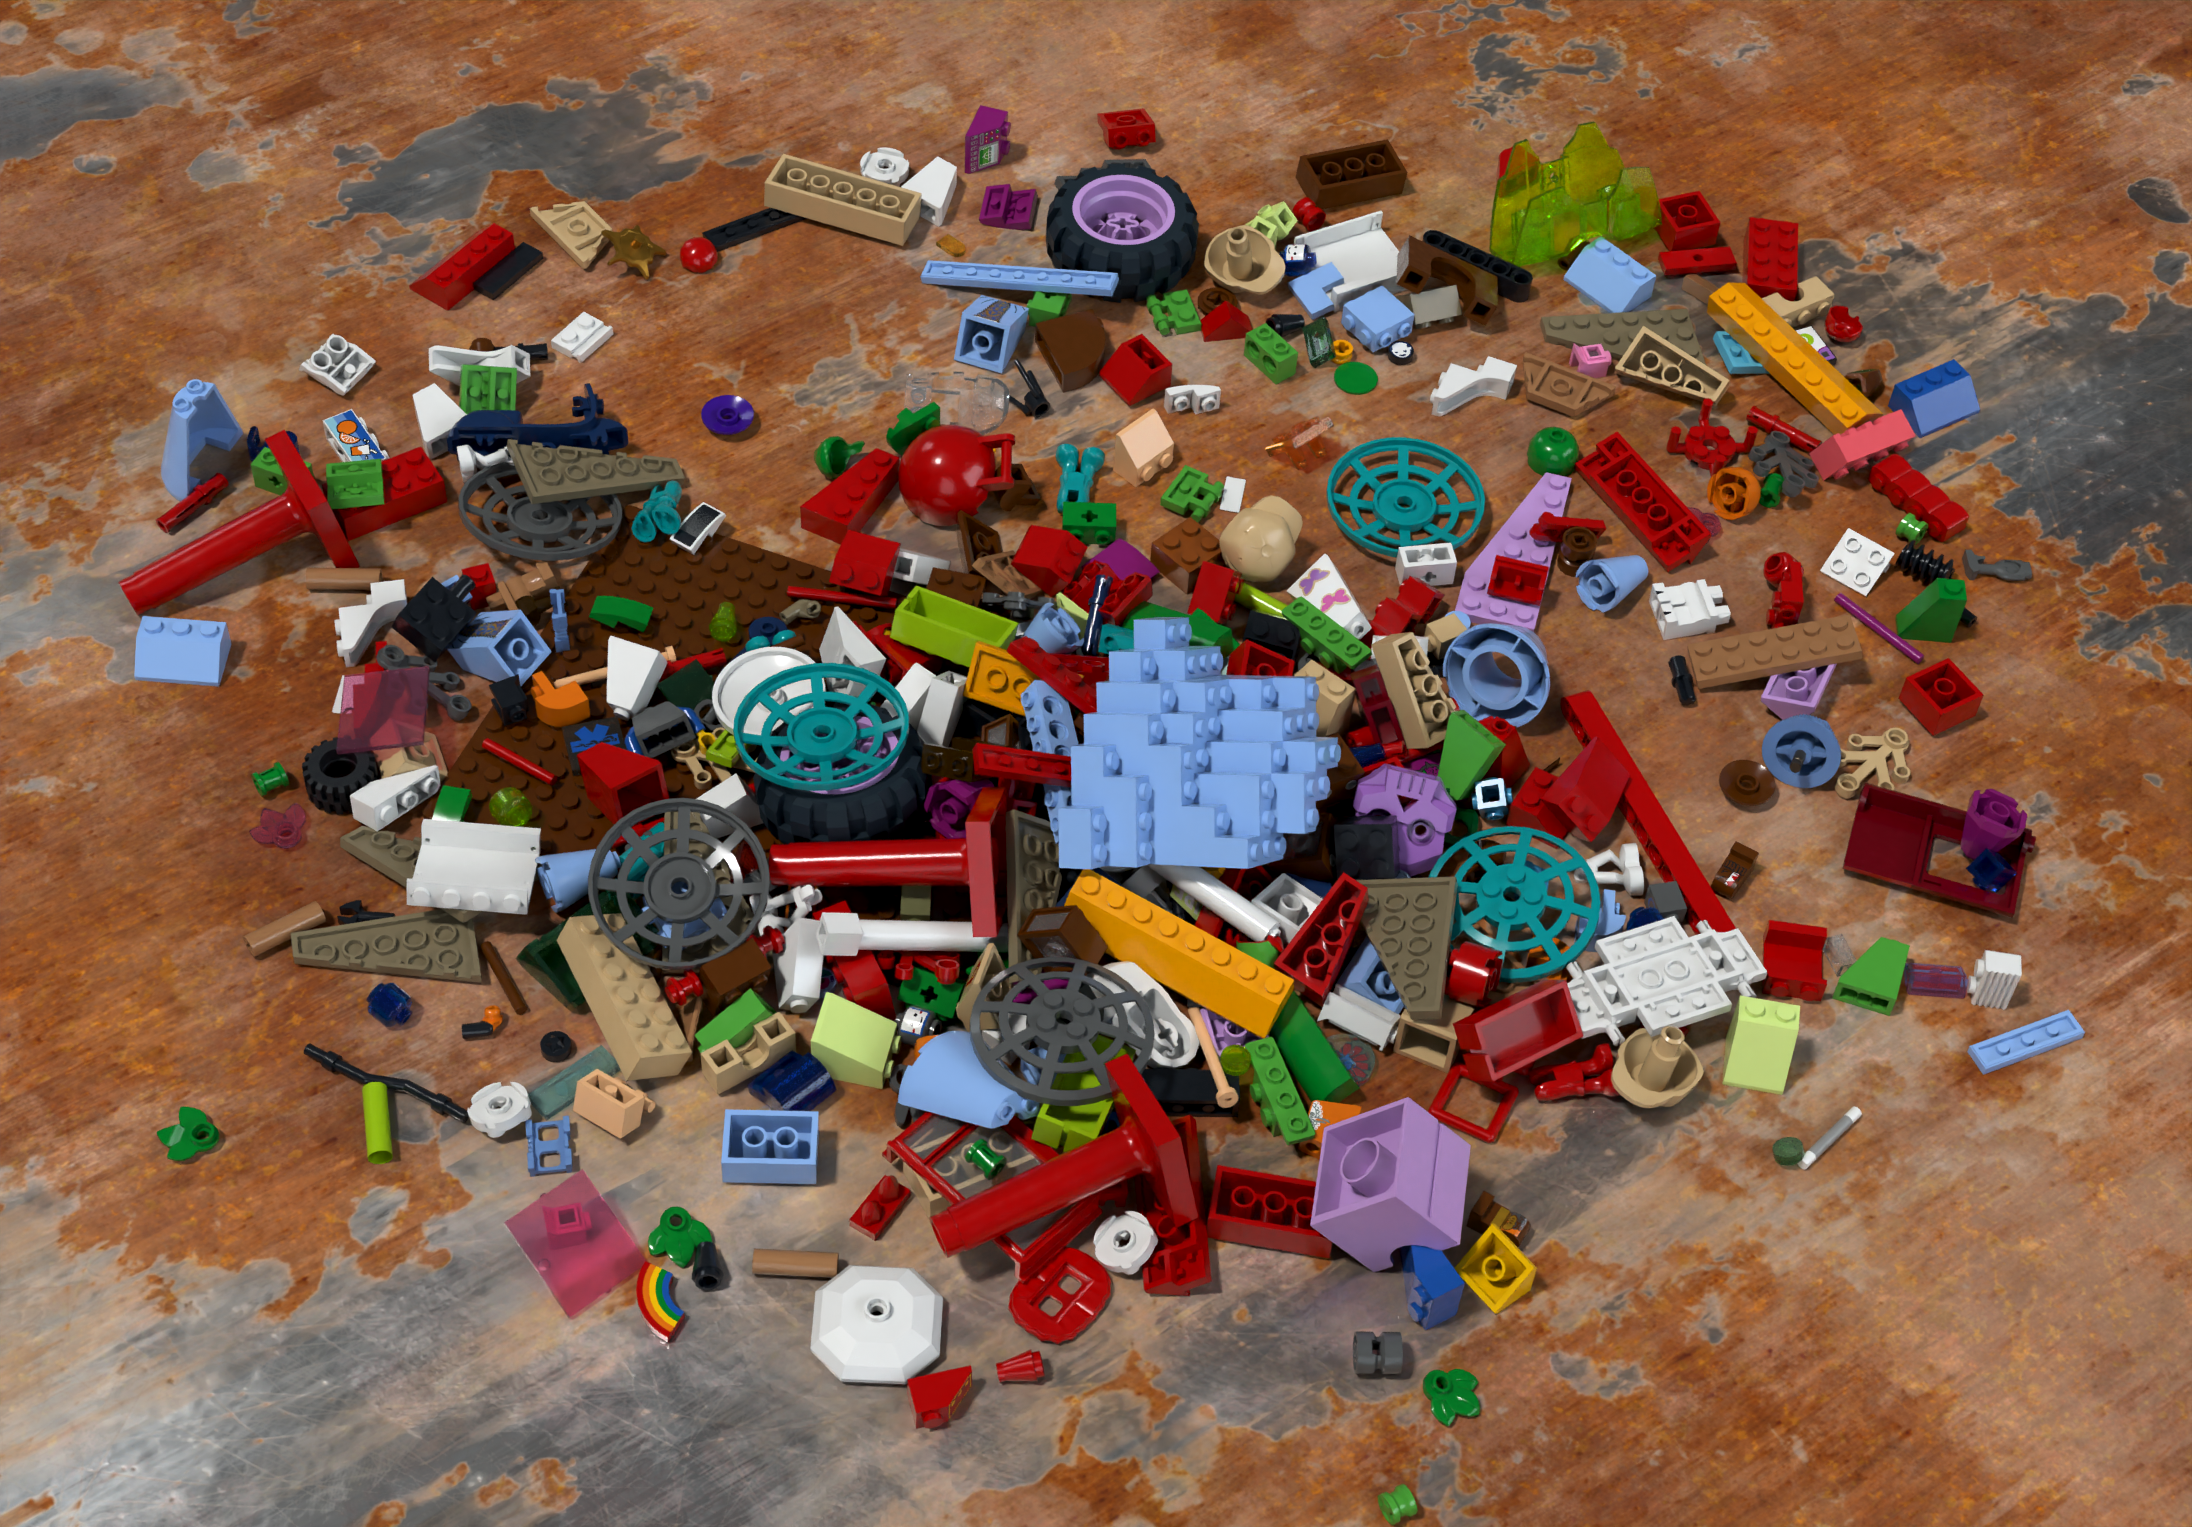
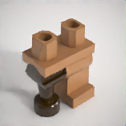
M542 560L536 563L537 569L521 577L510 578L506 583L504 581L497 583L496 586L499 592L486 598L491 611H503L505 609L521 610L532 626L539 624L541 613L553 607L551 605L550 589H560L548 563ZM565 599L564 607L568 606L566 599Z

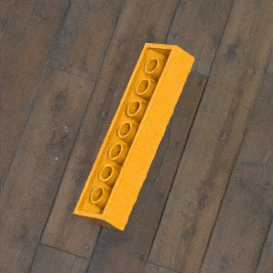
M1728 282L1709 296L1707 314L1747 350L1757 362L1834 435L1838 433L1841 435L1848 429L1853 427L1856 429L1866 422H1873L1883 416V413L1746 283Z
M1090 869L1082 870L1064 906L1077 905L1083 911L1084 916L1094 929L1099 932L1100 937L1108 946L1104 952L1105 954L1120 962L1130 961L1135 963L1158 983L1261 1039L1267 1037L1294 990V979Z

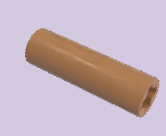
M307 568L306 570L307 589L371 590L370 583L383 582L381 568Z
M313 901L243 936V939L250 954L256 957L290 940L291 933L310 930L326 922V918L319 904Z
M754 1249L752 1274L833 1278L838 1274L839 1253Z

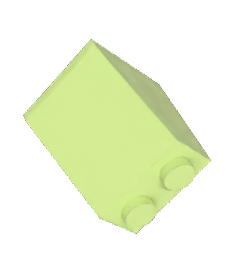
M826 992L811 1039L812 1075L883 1089L885 1080L890 1078L894 1067V1061L891 1060L893 1053L898 1054L901 1046V1036L897 1035V1023L840 996Z
M1740 995L1726 1034L1723 1085L1779 1095L1783 1094L1799 1031L1800 1006Z

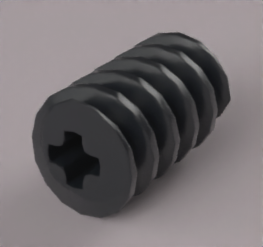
M1912 540L1903 548L1894 566L1896 568L1901 564V571L1904 573L1911 569L1910 575L1914 578L1920 574V581L1926 582L1930 578L1929 584L1937 578L1952 579L1955 573L1953 559L1944 564L1943 554L1934 559L1935 550L1932 549L1927 554H1924L1925 545L1923 544L1917 550L1914 549L1915 540Z

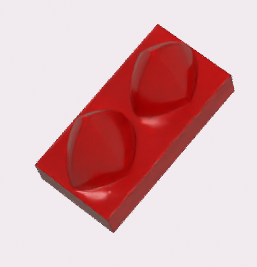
M884 1175L849 1219V1226L876 1241L909 1199L911 1190L898 1183L895 1176Z

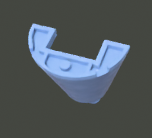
M198 379L190 380L186 387L182 388L173 399L161 463V477L165 488L179 501L190 495L195 486L202 485L200 479L190 476L189 465L203 447L209 444L230 451L243 435L240 425L214 383L202 382Z
M949 1031L928 1041L918 1051L920 1056L913 1066L908 1065L899 1089L898 1103L990 1129L1009 1124V1120L1013 1118L1015 1113H1018L1019 1118L1024 1120L1038 1116L1040 1112L1039 1102L1019 1096L1017 1092L1003 1086L989 1075L976 1057L970 1040V1032ZM984 1041L988 1050H991L992 1048ZM1000 1058L996 1060L1002 1067L1014 1075Z

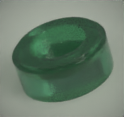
M1795 1137L1781 1138L1772 1147L1774 1159L1781 1165L1790 1166L1797 1164L1805 1155L1803 1143Z

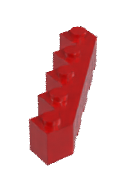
M1409 576L1400 585L1399 595L1396 599L1386 597L1385 600L1378 604L1374 619L1368 620L1372 628L1360 641L1372 650L1373 635L1389 636L1391 634L1409 632L1414 634V628L1417 623L1421 621L1425 624L1432 617L1444 594L1420 578ZM1316 662L1354 687L1350 677L1351 669L1348 666L1338 674L1331 667L1326 668L1322 663Z

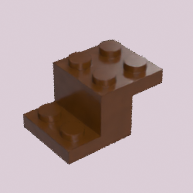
M933 567L926 589L1010 620L1012 610L1004 609V607L985 606V603H982L983 593H986V577Z

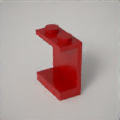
M1774 920L1768 921L1763 935V966L1767 970L1766 978L1762 980L1763 994H1771L1776 997L1800 998L1806 1001H1821L1827 986V980L1822 979V949L1827 939V928Z

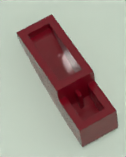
M1375 664L1351 673L1350 677L1375 745L1404 741L1377 665Z

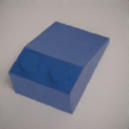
M1419 1245L1399 1247L1408 1312L1415 1322H1419L1426 1331L1455 1316L1465 1282L1441 1250Z

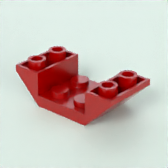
M1096 560L1087 564L1083 568L1082 574L1065 587L1063 595L1089 614L1090 606L1088 601L1093 595L1096 575H1106L1105 579L1108 576L1112 577L1113 582L1109 596L1104 600V604L1098 612L1104 618L1103 624L1108 623L1122 627L1126 616L1132 609L1143 601L1147 602L1153 596L1152 581L1149 576L1134 572L1124 580H1121L1108 564Z

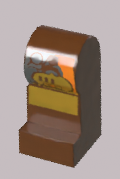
M1483 1191L1470 1212L1466 1227L1483 1235L1490 1225L1495 1223L1519 1247L1531 1229L1530 1222L1521 1214L1510 1212L1509 1209L1494 1201L1495 1196Z

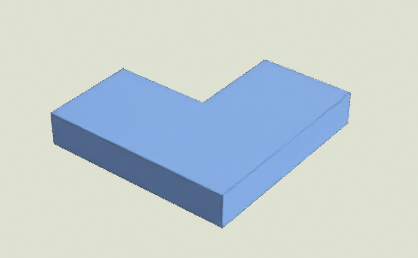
M1330 262L1288 282V288L1310 318L1314 320L1334 310V304L1325 292L1333 287L1344 284V278L1334 264Z

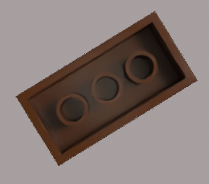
M1387 139L1300 156L1296 179L1306 197L1312 199L1316 207L1327 209L1402 194L1408 172Z

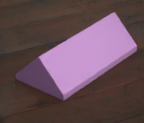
M1837 664L1772 675L1761 696V702L1782 720L1799 714L1809 715L1815 712Z

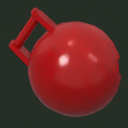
M940 425L921 433L907 447L899 466V490L908 509L919 517L921 521L935 526L957 524V513L960 510L972 517L979 512L976 509L987 499L988 492L1014 487V478L1011 477L1012 446L1015 445V435L1003 433L983 436L978 431L961 425ZM994 448H1001L1000 477H994L996 468Z

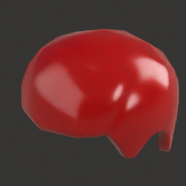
M693 237L685 241L680 249L679 258L683 268L693 273H704L717 263L718 256L717 250L710 240L703 237Z
M1836 305L1831 307L1824 323L1826 333L1832 339L1843 343H1849L1858 339L1863 329L1859 316L1853 318L1849 315L1848 307Z

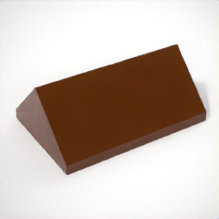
M962 510L957 513V542L963 573L983 576L972 565L980 557L1002 553L998 532ZM986 580V593L1005 595L990 580Z

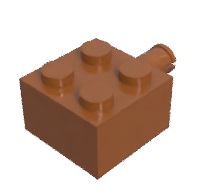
M1191 517L1152 542L1150 562L1185 594H1189L1195 589L1203 561L1226 567L1219 539Z

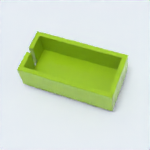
M916 585L908 594L907 599H904L895 610L890 638L899 641L903 645L924 650L930 655H938L955 664L970 667L976 642L981 641L1007 650L1009 644L1015 641L1019 623Z
M1098 1035L1092 1046L1097 1054L1100 1055L1110 1047L1113 1040ZM1123 1045L1121 1050L1111 1060L1128 1054L1133 1062L1136 1049ZM1082 1052L1066 1054L1063 1063L1081 1062L1086 1059ZM1093 1070L1074 1074L1057 1073L1050 1089L1082 1090L1100 1086V1083ZM1113 1097L1097 1103L1080 1106L1043 1104L1037 1116L1031 1139L1058 1149L1059 1145L1064 1146L1063 1152H1067L1100 1137L1114 1108Z

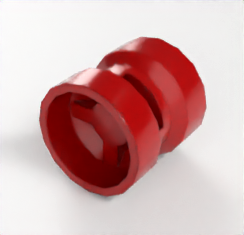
M1309 197L1299 200L1292 210L1297 220L1302 221L1303 226L1310 232L1319 229L1326 220V213L1321 208L1316 207L1315 202Z

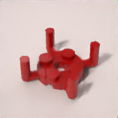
M1706 398L1703 400L1700 410L1699 426H1693L1689 429L1684 443H1678L1681 428L1677 426L1672 427L1666 450L1669 453H1684L1690 462L1692 459L1698 463V467L1709 470L1712 477L1713 474H1717L1718 471L1726 467L1727 463L1732 462L1735 453H1749L1751 451L1758 429L1755 426H1749L1744 443H1735L1727 427L1710 426L1709 417L1713 401ZM1706 446H1711L1715 450H1709Z

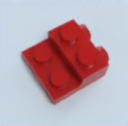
M1144 108L1097 114L1098 124L1103 130V140L1109 148L1123 149L1127 145L1144 147L1149 143L1156 142L1155 123Z
M1790 561L1787 572L1782 573L1778 590L1773 591L1772 609H1768L1766 614V625H1770V629L1795 625L1798 622L1804 604L1801 562Z

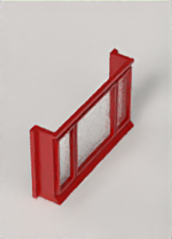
M928 1111L895 1139L888 1141L887 1149L882 1152V1156L890 1163L898 1157L901 1158L951 1205L1055 1158L1059 1154L1050 1146L1031 1139L1033 1131L1015 1115L1009 1120V1124L990 1129ZM979 1139L987 1141V1146L998 1156L1003 1155L1007 1159L1003 1170L992 1180L985 1178L984 1172L974 1163H968L965 1160L966 1153ZM1100 1192L991 1240L1015 1262L1014 1276L1022 1284L1029 1280L1103 1213V1210L1098 1206Z

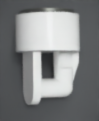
M1147 865L1134 868L1120 881L1121 885L1129 891L1172 913L1173 906L1169 898L1170 891L1167 888V879Z

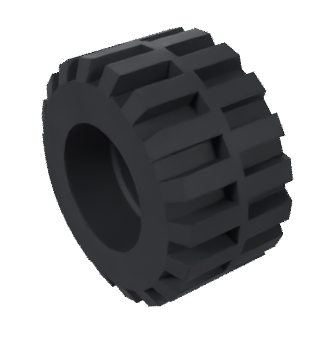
M334 737L329 742L324 740L320 746L315 745L311 748L312 753H307L304 757L305 762L302 763V773L308 797L311 803L314 802L315 807L319 810L324 808L326 813L331 814L333 811H336L337 815L343 814L345 811H349V814L353 813L350 795L368 783L379 780L374 753H371V748L368 745L363 746V742L358 739L352 741L351 737H345L344 739ZM349 773V775L344 777L333 778V776L338 774Z

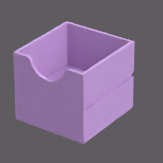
M1409 1097L1324 1127L1310 1226L1373 1272L1392 1267L1394 1260L1391 1253L1402 1246L1419 1245L1442 1251L1460 1245L1471 1145L1443 1123L1439 1124L1434 1116Z

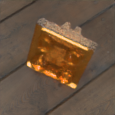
M1316 416L1306 422L1305 420L1292 426V430L1288 433L1283 432L1273 437V443L1265 449L1269 457L1286 452L1297 470L1305 468L1308 464L1301 445L1306 443L1315 458L1327 455L1320 434L1333 427L1334 424L1330 416L1319 419Z

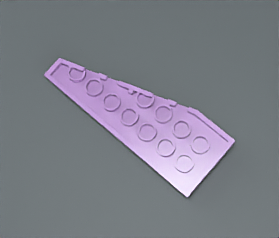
M1547 472L1465 572L1455 611L1467 614L1472 623L1522 626L1534 632L1540 606L1487 594L1496 555L1547 566L1550 569L1556 542L1535 540L1529 534V530L1535 523H1539L1538 519L1544 512H1550L1557 517L1563 516L1572 478Z

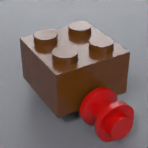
M767 925L763 928V935L757 938L752 934L745 943L729 953L702 965L699 974H695L692 969L684 970V978L678 981L674 977L667 979V987H665L667 997L672 1003L677 1002L678 1005L683 1006L687 1003L686 997L693 993L697 997L702 996L703 1002L714 1017L723 1012L750 988L761 996L764 993V988L772 969L766 959V953L773 951L779 954L783 951L782 945L785 941L779 929H773Z

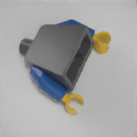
M664 702L655 707H647L642 713L632 718L633 727L630 728L625 737V746L628 751L653 758L698 736L700 752L706 755L707 749L705 744L712 745L716 740L712 733H705L706 728L694 710L687 707H676L670 702Z

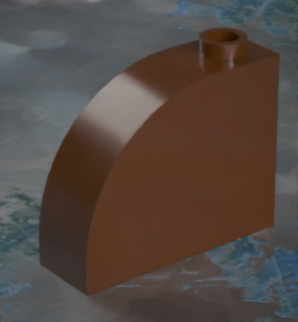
M1092 309L1036 323L1035 343L1063 393L1079 389L1089 384L1098 376L1104 364L1106 338L1103 322L1100 318L1096 317Z

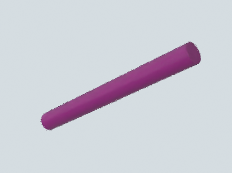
M1839 593L1835 597L1834 601L1915 663L1919 664L1923 660L1924 655L1844 594Z

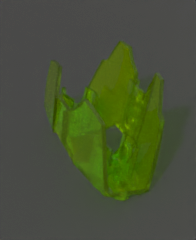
M1594 121L1578 124L1571 140L1563 148V154L1560 155V159L1541 163L1539 156L1533 151L1527 139L1514 143L1505 175L1497 181L1490 225L1489 251L1500 259L1522 267L1568 256L1574 248L1587 239L1602 236L1605 239L1620 241L1661 225L1660 204L1650 168H1625L1618 150L1608 146L1603 134Z

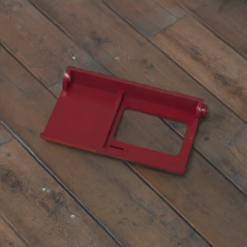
M1865 782L1859 797L1842 869L2012 918L2015 914L2026 852L2032 853L2036 837L2032 836L2031 829L2025 828L2017 839L1994 854L2005 857L2010 861L2005 892L2002 895L1933 876L1926 871L1933 839L1938 838L1961 845L1967 811Z

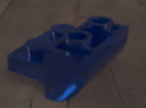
M793 1050L747 1085L752 1096L769 1105L771 1110L811 1111L837 1090L829 1072L816 1057L809 1052L802 1056Z

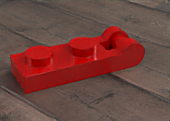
M1544 512L1538 519L1539 523H1535L1530 528L1529 534L1538 541L1561 542L1564 532L1569 528L1577 526L1591 530L1598 540L1607 528L1604 520L1557 517L1550 512Z

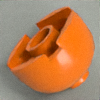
M1743 467L1721 469L1717 474L1712 475L1707 486L1709 503L1713 502L1714 507L1718 509L1713 511L1718 516L1727 520L1739 519L1752 513L1761 497V487L1758 479L1752 472Z

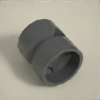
M1354 1332L1353 1368L1355 1374H1373L1376 1369H1379L1382 1374H1401L1403 1345L1400 1332H1382L1379 1337H1376L1374 1332ZM1377 1350V1354H1372V1351Z

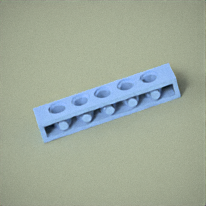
M1034 680L1021 694V704L1024 708L1033 751L1071 756V746L1079 744L1069 702L1046 682ZM1043 784L1045 790L1044 802L1050 818V827L1053 831L1055 844H1059L1058 808L1072 805L1071 788Z

